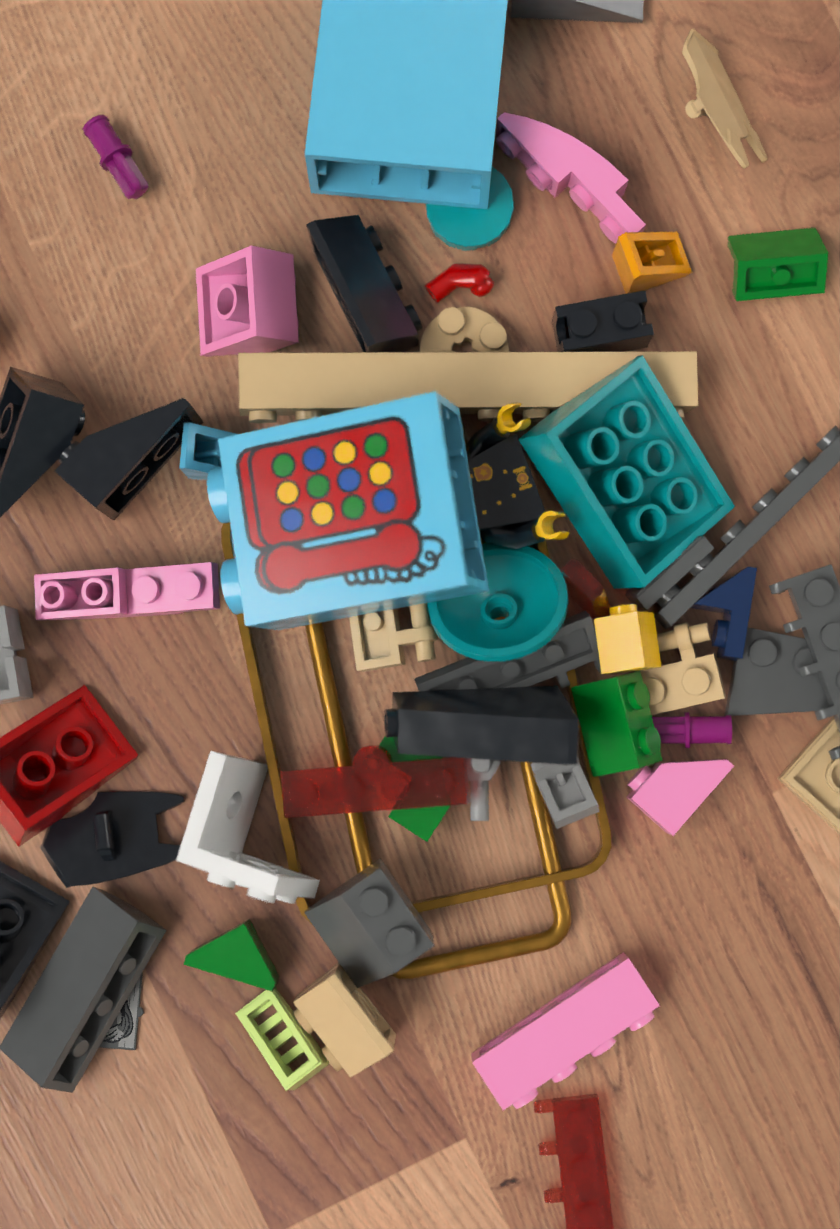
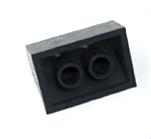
M359 215L314 220L306 224L313 253L363 353L406 352L418 346L419 337L417 331L423 328L421 321L412 304L404 307L397 293L403 289L401 281L392 264L384 267L378 255V252L382 251L383 247L374 227L371 225L365 228Z

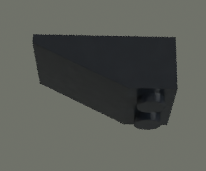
M13 367L9 369L0 395V517L59 459L63 451L71 444L73 436L80 434L85 422L84 404L62 382Z
M182 398L88 435L80 443L78 441L73 442L60 455L59 462L61 464L56 468L55 472L96 509L114 521L181 448L183 424L190 422L202 425L203 421L192 405Z
M1 861L0 1019L16 996L70 904L69 900Z

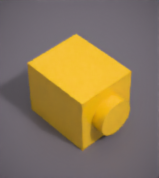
M637 604L611 607L609 608L610 616L594 619L601 674H620L662 667L654 612L637 611Z

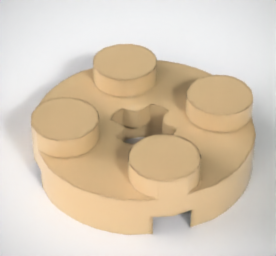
M449 307L441 311L439 316L433 319L425 329L420 343V352H454L451 351L454 345L461 346L464 341L472 344L471 349L474 352H509L506 330L487 312L473 307Z

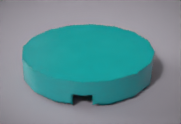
M493 166L491 169L488 209L426 204L427 219L435 236L449 247L463 251L477 250V248H482L486 245L490 246L497 242L509 228L514 210L512 189L504 175Z

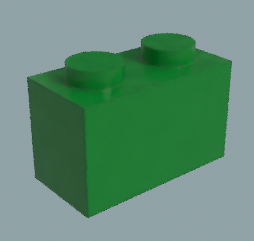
M641 671L571 687L593 777L639 769L662 761L660 752L661 739L658 731L654 728L649 707L650 694L646 684L643 682Z

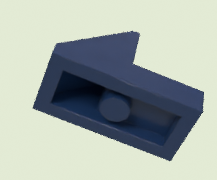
M746 567L701 597L690 607L724 614L723 620H716L712 635V646L718 647L717 658L731 661L743 659L757 568Z

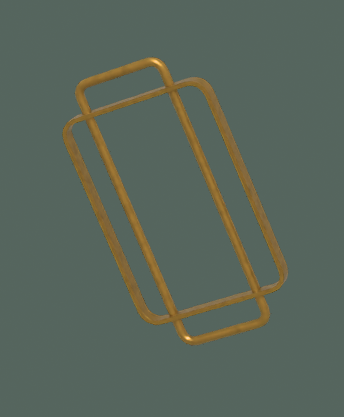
M462 422L463 433H464V439H465V445H466V443H467V437H466V433H465L464 424H463V422ZM230 522L223 523L221 528V543L225 560L235 558ZM481 538V544H485L486 542ZM546 540L536 543V550L550 558ZM244 613L236 614L288 867L290 870L302 874L251 627L245 626ZM498 617L494 620H502L505 617ZM321 622L305 625L355 868L358 874L373 864L325 632ZM575 669L566 672L570 682L567 690L571 708L577 715L571 687L578 686ZM580 723L578 739L587 780L600 812L595 813L600 835V845L592 859L580 866L567 869L561 868L550 814L536 784L531 768L532 762H520L544 874L412 902L418 912H424L547 885L553 912L551 927L540 933L415 959L390 976L397 979H415L540 952L559 945L567 936L571 926V909L564 881L584 877L597 871L606 862L611 850V830L599 776H592ZM297 897L296 903L301 915L312 925L304 913L306 909L311 907L308 898Z

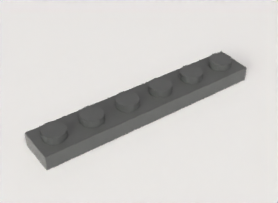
M836 425L816 444L821 452L812 461L809 462L803 457L784 475L789 483L778 494L771 488L752 506L758 513L746 525L741 520H738L720 538L726 545L714 557L709 553L689 571L693 577L682 588L675 584L656 601L661 609L654 617L665 629L671 627L840 461V429Z

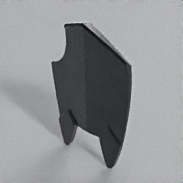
M98 792L93 803L86 810L73 817L59 819L49 826L40 849L66 888L108 882L166 865L177 859L180 846L159 843L156 815L182 804L185 799L181 795L162 792Z

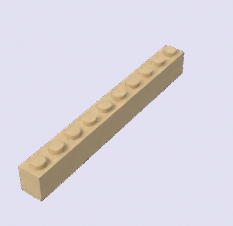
M697 351L238 353L240 416H249V422L274 423L277 422V416L295 415V421L297 422L436 391L459 407L460 414H478V421L491 422L497 418L499 410L504 405L518 402L522 405L515 408L512 414H523V419L530 418L532 422L542 421L550 413L629 361L643 355L681 419H684V413H688L698 406Z

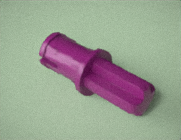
M98 115L91 118L83 126V132L101 157L99 164L103 170L110 171L126 198L139 199L148 190L149 185L132 159V149L129 145L121 142L109 123L107 116Z
M684 712V716L652 717L654 728H656L660 735L661 744H685V748H690V744H732L731 715L690 716L689 712Z

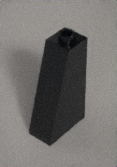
M558 686L392 692V709H385L384 711L386 737H393L398 754L563 765L577 764L579 719Z

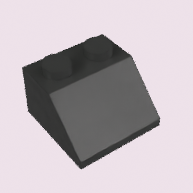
M381 858L304 911L356 988L396 973L434 947L433 932Z

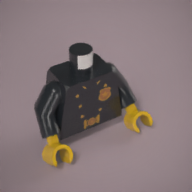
M518 402L504 405L499 410L497 418L478 430L465 445L480 536L486 543L512 549L543 542L546 539L564 540L569 536V531L554 532V520L558 517H564L566 514L555 511L545 512L517 434L510 436V432L524 430L531 424L530 418L523 419L517 424L514 423L512 419L513 410L522 405Z

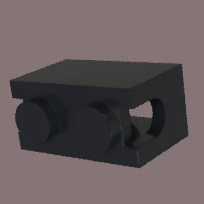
M646 291L555 307L552 324L558 352H626L647 348L654 336L652 323L646 324ZM565 327H568L569 339H567Z

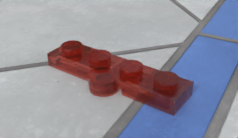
M370 745L361 748L355 754L352 766L280 772L284 818L470 803L466 758L446 757L393 762L387 749L379 745Z

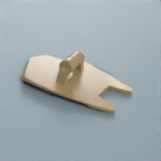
M691 29L685 40L682 54L694 76L697 99L691 100L686 104V114L690 118L708 115L743 169L749 166V162L741 139L745 138L762 162L766 161L768 158L757 133L751 127L739 97L718 57V50L695 29Z

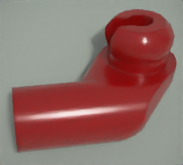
M456 263L425 285V289L436 303H439L458 288H470L472 294L477 297L485 296L493 289L494 282L489 277L490 271L482 264Z

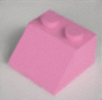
M249 246L196 268L200 352L202 356L266 353L299 343L293 254Z

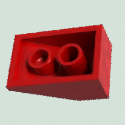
M85 685L0 737V823L18 847L61 819L139 756Z

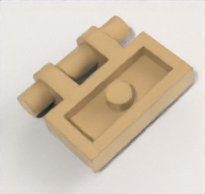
M428 603L409 606L413 627L411 629L401 630L398 608L349 617L357 671L365 672L405 665L403 646L415 645L418 662L435 660L433 642L438 639L437 633L430 623Z
M688 622L674 625V630L657 634L659 652L679 648L682 661L663 665L659 668L641 670L643 682L646 684L650 694L649 707L651 715L726 698L716 654L697 657L694 644L711 640L707 622L689 626Z

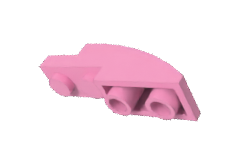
M504 112L497 118L496 142L509 158L514 159L517 157L525 165L528 178L539 190L544 191L547 189L556 198L564 189L569 187L571 189L569 194L576 205L583 211L590 209L601 221L599 226L602 232L615 244L618 237L625 232L644 231L646 224L621 199L629 180L595 150L557 128L527 117Z
M213 562L134 569L107 568L34 575L36 620L156 616L220 609L218 564Z

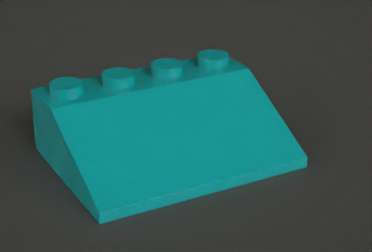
M643 355L637 356L550 413L518 439L614 589L644 588L676 560L697 536H703L735 507Z

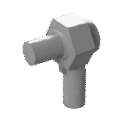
M461 758L459 761L460 766L470 781V821H489V781H491L500 765V760Z

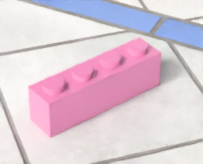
M623 952L471 1053L472 1063L502 1110H505L512 1104L515 1109H518L532 1101L538 1095L536 1088L548 1080L552 1079L554 1083H557L571 1075L577 1069L575 1062L587 1054L591 1053L593 1057H596L610 1049L616 1043L614 1036L629 1027L631 1031H635L649 1023L655 1016L652 1011L660 1005L630 959Z

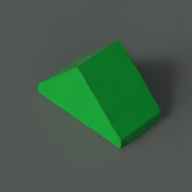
M250 919L193 949L186 955L183 965L272 992L277 986L280 977Z

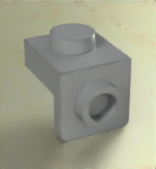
M578 755L577 764L574 765L531 764L536 784L556 829L600 812L595 796L580 766Z

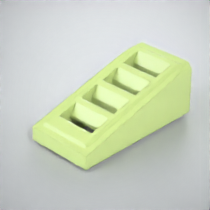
M276 988L273 992L265 990L235 1013L286 1091L299 1088L330 1064L318 1043L311 1034H308L295 1018L293 1010ZM273 1005L277 1012L261 1025H258L254 1019ZM284 1021L287 1028L272 1040H269L266 1034ZM294 1037L298 1044L281 1056L277 1049ZM305 1053L309 1060L292 1071L289 1064Z

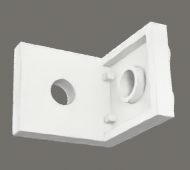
M210 751L176 861L209 872L207 880L212 883L229 888H234L235 885L249 888L247 895L262 901L274 903L275 899L295 904L297 897L315 898L320 880L242 853L268 765L246 758Z

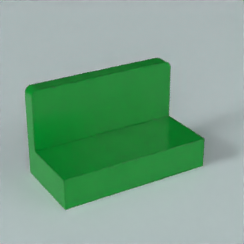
M816 228L731 235L728 237V248L734 260L732 293L736 301L825 293L829 253Z

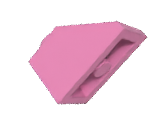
M716 759L655 763L652 768L645 766L640 768L627 785L633 790L626 798L667 834L674 836L734 765L728 760Z

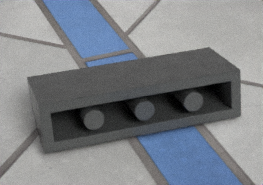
M92 887L2 1041L0 1050L41 1088L73 1093L167 930L124 900L106 891Z

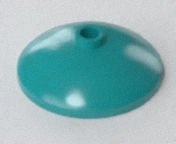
M489 543L482 544L489 591L429 602L428 611L431 624L439 638L448 647L466 657L481 661L501 662L527 656L546 645L557 634L565 620L568 610V590L564 576L550 558L529 546L512 549ZM498 617H505L502 620H494Z

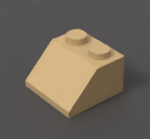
M339 962L300 992L294 999L293 1003L297 1007L293 1012L295 1018L308 1034L314 1031L318 1034L326 1045L322 1048V1052L336 1071L344 1068L347 1074L352 1077L394 1051L396 1033L360 987L356 988Z

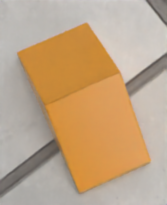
M625 232L617 239L612 258L625 294L644 291L692 273L678 232Z

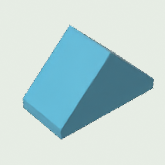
M190 422L184 423L179 469L189 479L207 480L211 469L222 467L218 439L238 434Z

